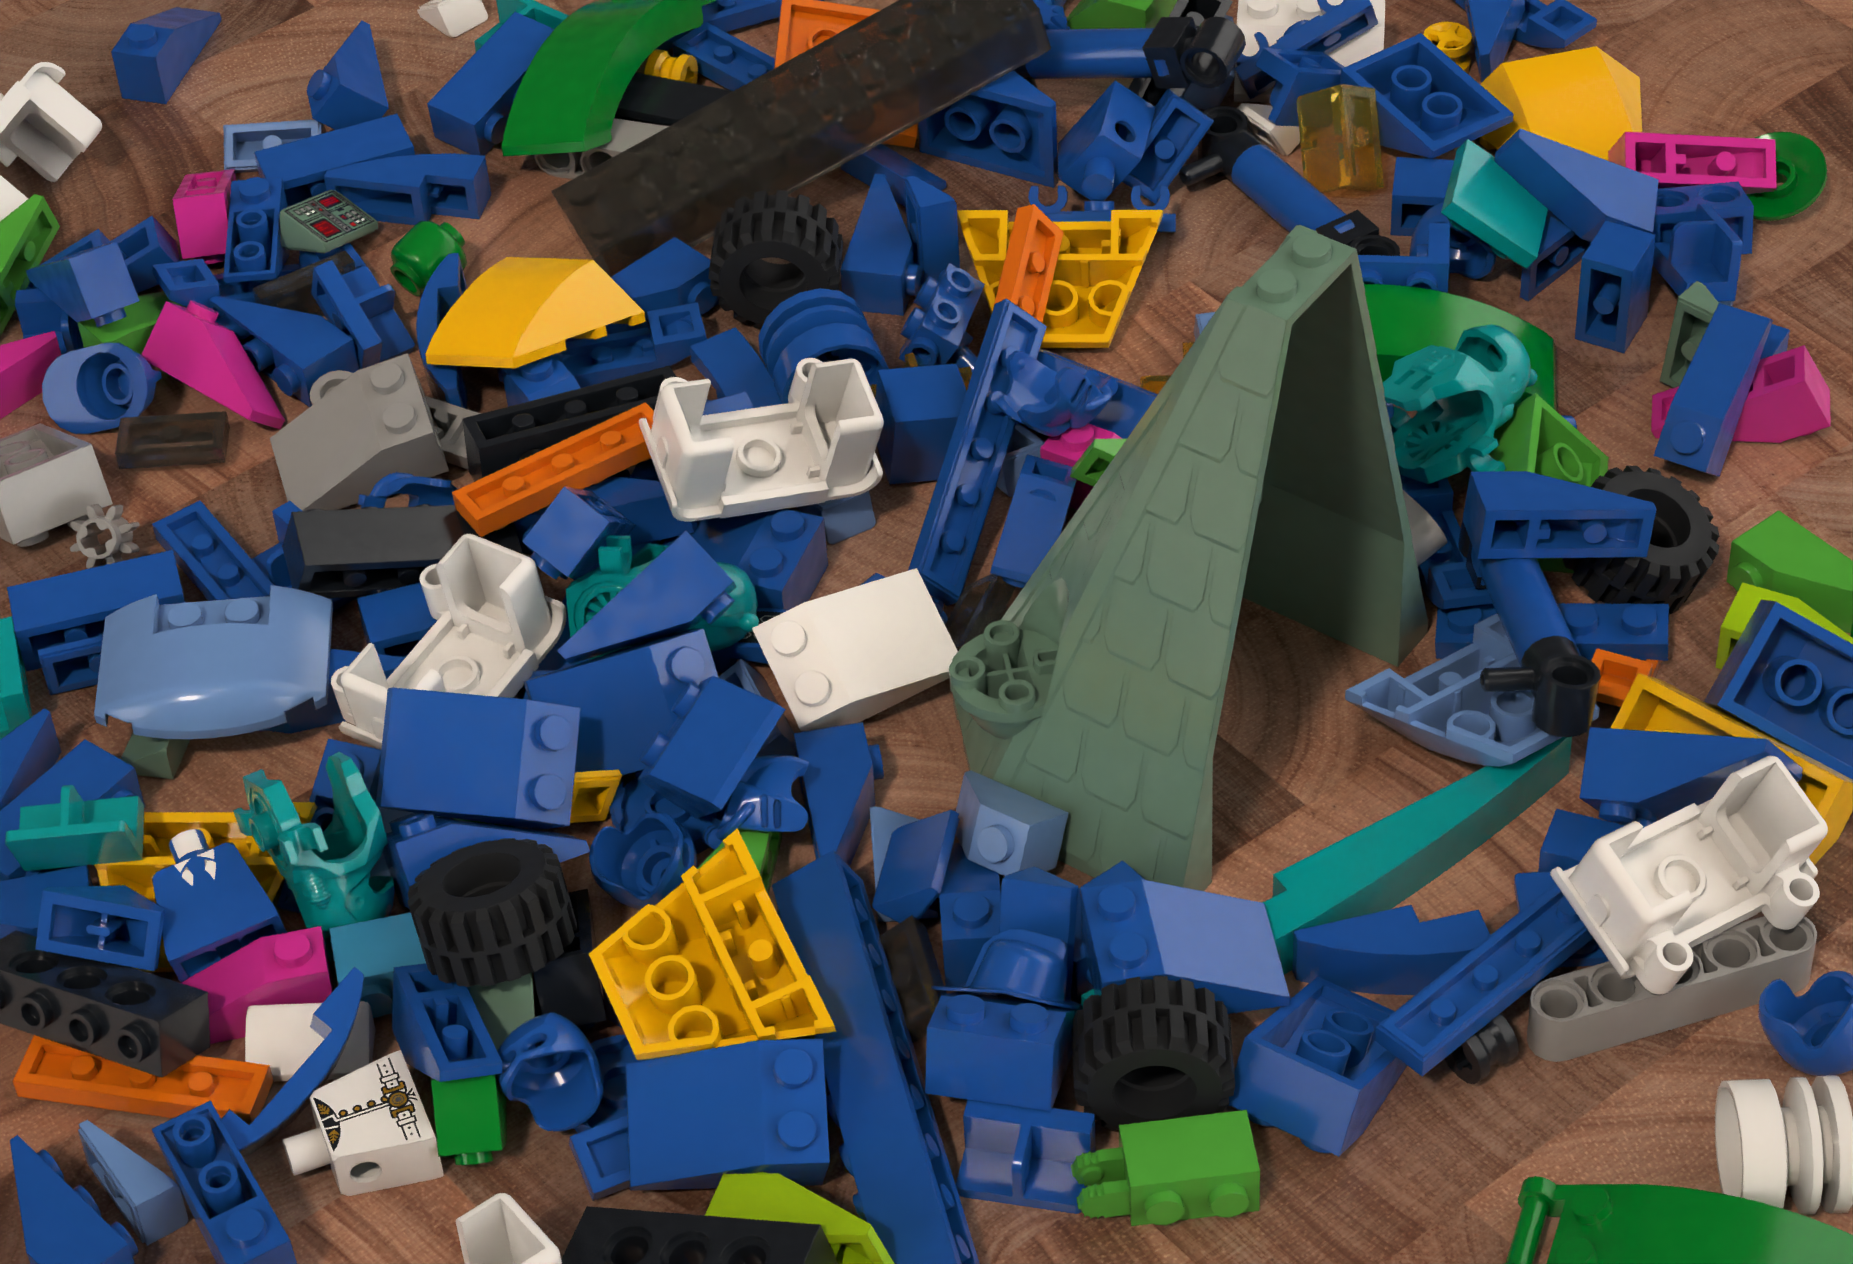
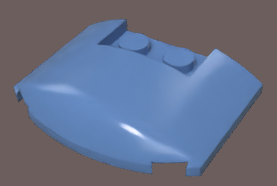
M270 585V596L160 605L157 594L116 610L105 617L94 710L96 723L107 727L109 715L121 721L132 723L134 735L162 739H210L251 733L287 723L284 711L290 710L312 697L315 710L327 705L333 616L332 600L294 588Z

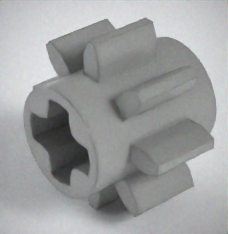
M99 504L89 505L86 507L89 520L73 521L69 525L73 530L77 531V543L70 547V551H81L88 557L86 562L87 569L100 566L104 558L107 564L123 561L120 555L122 553L139 552L140 548L132 540L133 531L140 524L139 522L129 523L121 517L123 505L111 506L106 516ZM105 529H109L112 539L101 545L97 535L102 534Z

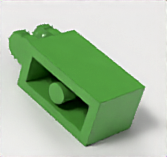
M1247 1110L1119 1125L1118 1148L1082 1153V1155L1076 1156L1071 1165L1072 1176L1076 1178L1078 1184L1088 1186L1082 1188V1191L1076 1198L1078 1209L1082 1211L1084 1217L1089 1216L1090 1219L1093 1217L1098 1219L1101 1216L1107 1218L1129 1215L1131 1226L1147 1224L1168 1225L1180 1220L1213 1216L1233 1217L1241 1213L1259 1211L1260 1168Z

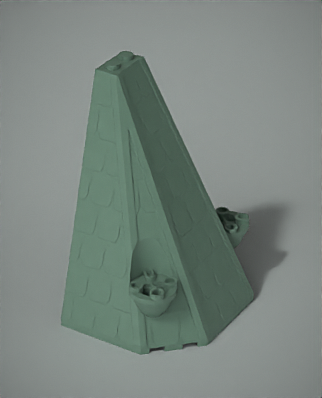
M1297 225L1286 236L1278 250L1242 287L1236 286L1226 296L1002 619L990 623L986 626L983 634L965 643L953 657L952 663L949 666L953 706L963 736V748L969 771L972 770L1068 812L1058 860L1094 878L1123 860L1148 881L1205 891L1212 883L1213 754L1242 597L1397 667L1427 634L1428 618L1419 580V571L1412 543V534L1357 249L1318 234L1317 231L1302 225Z

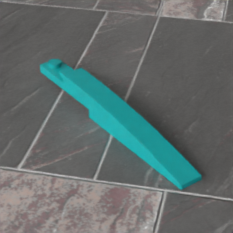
M1562 737L1513 764L1500 767L1485 766L1273 874L1272 898L1262 903L1265 904L1284 975L1292 971L1293 931L1390 910L1419 891L1503 829L1569 774L1572 737ZM1092 989V990H1090V991H1088V992H1086V993H1084V994L1081 995V1006H1082V1009H1083V1002H1084L1090 995H1095V994H1094V989Z

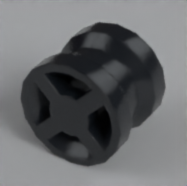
M1500 1013L1444 1059L1459 1078L1466 1083L1476 1084L1489 1075L1492 1065L1503 1066L1517 1057L1519 1052L1518 1041L1510 1024Z

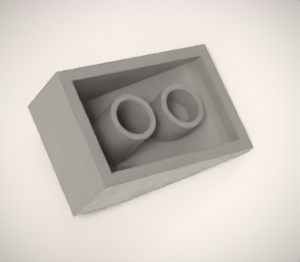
M408 353L357 370L270 438L287 501L293 502L302 511L310 509L338 510L358 503L359 494L370 495L374 485L380 479L395 472L432 477L449 471L424 390Z
M41 423L0 439L1 539L13 545L17 543L19 547L34 545L49 537L48 530L65 523L69 526L73 521L89 520L87 506L99 504L104 508L113 504L91 443Z

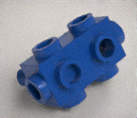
M950 263L939 274L937 280L929 276L914 300V303L921 308L915 307L901 329L900 335L907 338L900 350L899 359L910 367L943 365L952 361L954 364L957 363L958 368L971 379L977 356L968 348L973 337L965 330L985 284L972 277L967 271L957 268Z

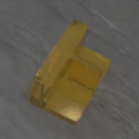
M1340 84L1299 96L1297 98L1303 177L1322 194L1340 189L1370 192L1384 188L1375 88Z

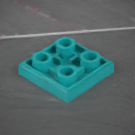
M1467 139L1456 151L1441 213L1447 217L1448 221L1456 229L1468 231L1487 243L1497 256L1503 259H1511L1527 269L1538 257L1548 209L1494 161L1495 157Z

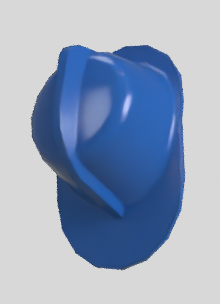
M106 342L69 351L57 357L48 367L42 383L43 403L49 416L60 428L74 434H91L125 426L137 420L153 401L156 382L163 377L161 371L152 369L151 364L143 355L121 343Z
M1009 929L989 939L983 945L965 986H931V989L1005 993L1048 1005L1070 1009L1080 1008L1078 1003L1066 999L1067 944L1062 939L1026 929Z

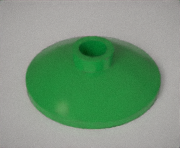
M1772 132L1755 137L1758 139H1775L1776 182L1784 184L1777 186L1774 192L1747 194L1754 205L1753 219L1765 221L1781 220L1799 214L1811 206L1822 193L1827 181V164L1821 149L1809 138L1792 132Z

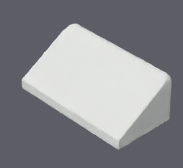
M360 1001L354 1026L346 1047L327 1080L339 1079L372 1063L376 1029L368 1002ZM322 1003L249 1006L246 1014L245 1062L270 1065L273 1082L288 1081L324 1040V1038L310 1028L313 1013Z

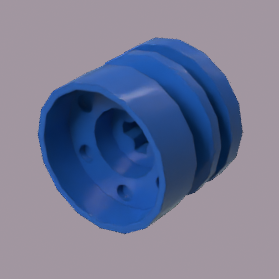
M819 288L799 292L786 299L766 317L758 335L760 355L766 364L769 375L774 381V387L782 404L789 403L788 394L797 364L805 358H815L822 362L850 358L858 360L862 365L874 397L876 396L878 370L889 369L855 299L838 290Z

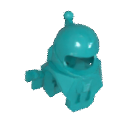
M1493 324L1473 327L1463 331L1455 350L1430 345L1394 362L1392 375L1383 382L1386 403L1398 406H1394V416L1390 419L1400 475L1430 484L1457 474L1466 467H1469L1472 472L1504 471L1506 469L1504 462L1496 461L1489 455L1491 451L1499 446L1497 439L1493 438L1494 431L1513 417L1514 404L1520 399L1526 387L1533 386L1537 381V373L1531 368L1529 355L1523 343L1513 333ZM1405 411H1417L1414 418H1411Z
M608 535L606 538L607 547L600 546L598 548L600 567L572 581L566 588L570 638L669 546L649 543L632 556L631 536ZM724 562L716 563L728 574L737 587L729 594L735 602L712 624L709 625L702 619L695 627L689 628H704L710 651L731 647L746 637L749 632H753V627L759 625V619L756 616L758 601L753 583L745 571L735 565ZM602 654V655H599V656H596V657H592V658H589V659H594V658H597V657H600V656H603V655H606V654Z
M341 752L329 756L325 767L332 785L334 812L332 822L324 832L316 823L301 824L299 815L282 781L267 779L262 769L243 777L250 810H243L241 807L233 810L241 833L247 836L253 835L262 852L268 851L281 876L285 878L288 888L294 894L306 929L321 926L330 965L334 958L331 950L332 943L329 928L389 917L394 902L393 876L370 877L372 868L381 857L384 846L388 844L381 812L368 792L360 771L353 760Z

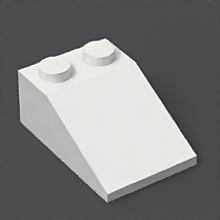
M917 568L804 602L752 628L802 732L859 723L948 679L949 666L952 663L953 657L958 652Z

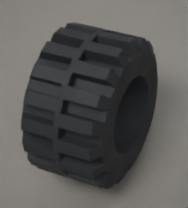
M765 190L755 192L754 199L752 200L743 196L735 201V208L727 207L721 214V221L717 222L715 227L709 267L711 292L713 296L719 297V305L724 311L733 310L734 319L742 323L747 320L754 322V328L761 329L766 317L781 302L797 293L819 288L839 290L843 238L842 234H838L839 225L835 218H827V209L821 204L812 206L809 204L810 198L801 194L794 198L788 196V191L777 190L776 195H768ZM762 258H780L791 263L774 264L764 261Z
M1626 466L1624 471L1616 467L1608 470L1604 476L1600 475L1591 487L1655 504L1657 510L1647 557L1562 558L1565 568L1574 571L1571 578L1578 587L1584 586L1589 591L1587 596L1596 603L1600 600L1605 604H1669L1670 614L1677 611L1713 564V560L1718 555L1719 545L1716 543L1720 537L1718 527L1710 523L1713 515L1708 507L1700 505L1698 502L1700 497L1693 490L1687 491L1681 486L1682 482L1673 476L1668 479L1662 476L1659 470L1648 468L1645 472L1638 466Z
M515 838L489 840L453 851L451 854L430 864V868L422 871L415 878L416 883L410 886L407 893L409 898L407 902L428 970L432 975H438L440 981L445 983L457 982L458 986H490L505 981H513L526 974L536 972L545 967L547 962L557 959L564 953L563 948L572 943L575 937L574 931L577 930L576 918L558 856L553 854L552 848L546 844H537L535 840H515Z
M1153 976V979L1141 980L1140 977L1126 979L1124 984L1117 985L1112 983L1101 988L1102 995H1090L1083 1002V1009L1076 1011L1072 1028L1075 1098L1078 1105L1084 1106L1085 1113L1095 1114V1120H1101L1102 1127L1115 1131L1119 1129V1125L1214 1114L1223 1112L1229 1105V1097L1234 1095L1235 1090L1230 1017H1228L1227 1008L1223 1002L1215 1001L1214 993L1205 987L1195 989L1194 982L1184 979L1170 981L1168 976Z

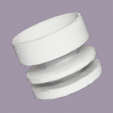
M1835 1075L1816 1076L1812 1086L1804 1077H1790L1785 1087L1782 1107L1770 1079L1721 1081L1717 1090L1715 1105V1147L1722 1194L1741 1197L1783 1209L1786 1189L1789 1186L1793 1202L1801 1214H1815L1820 1206V1202L1825 1212L1848 1213L1853 1205V1116L1846 1088L1840 1077Z

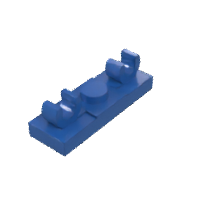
M1317 0L1323 15L1321 17L1318 15L1309 21L1301 20L1296 22L1272 46H1269L1267 38L1261 32L1255 33L1254 37L1259 46V51L1250 57L1241 54L1236 62L1237 67L1234 68L1250 100L1275 86L1277 81L1255 66L1263 48L1318 51L1327 55L1378 24L1370 0H1344L1339 5H1331L1327 0Z
M1031 186L1028 198L1030 205L1035 204L1052 222L1111 221V210H1115V201H1084V211H1061L1068 201V192L1065 186H1058V199L1051 206H1044L1040 202L1039 186ZM1134 186L1131 191V201L1137 210H1164L1169 204L1170 192L1167 186H1160L1161 196L1159 202L1154 206H1147L1141 201V186ZM1163 214L1157 232H1176V214Z

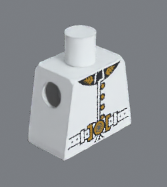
M401 1050L390 1053L314 1090L309 1099L316 1128L282 1140L294 1176L330 1164L339 1191L346 1196L433 1180L444 1176L440 1156L438 1157L435 1134Z

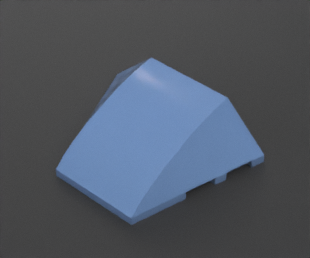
M1497 613L1475 624L1473 643L1406 678L1401 677L1388 668L1345 691L1346 701L1411 741L1429 750L1467 763L1498 767L1510 765L1562 738L1544 732L1532 721L1534 697L1531 690L1485 692L1482 689L1480 674L1484 668L1520 667ZM1596 704L1592 721L1599 717V707Z

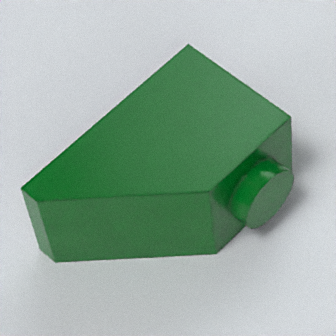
M497 1074L443 1082L432 1078L431 1086L438 1157L454 1155L455 1165H473L493 1161V1151L503 1150L507 1143L506 1096L501 1089Z

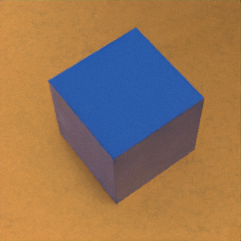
M957 363L878 370L875 399L883 416L884 425L877 448L889 484L938 480L967 391Z

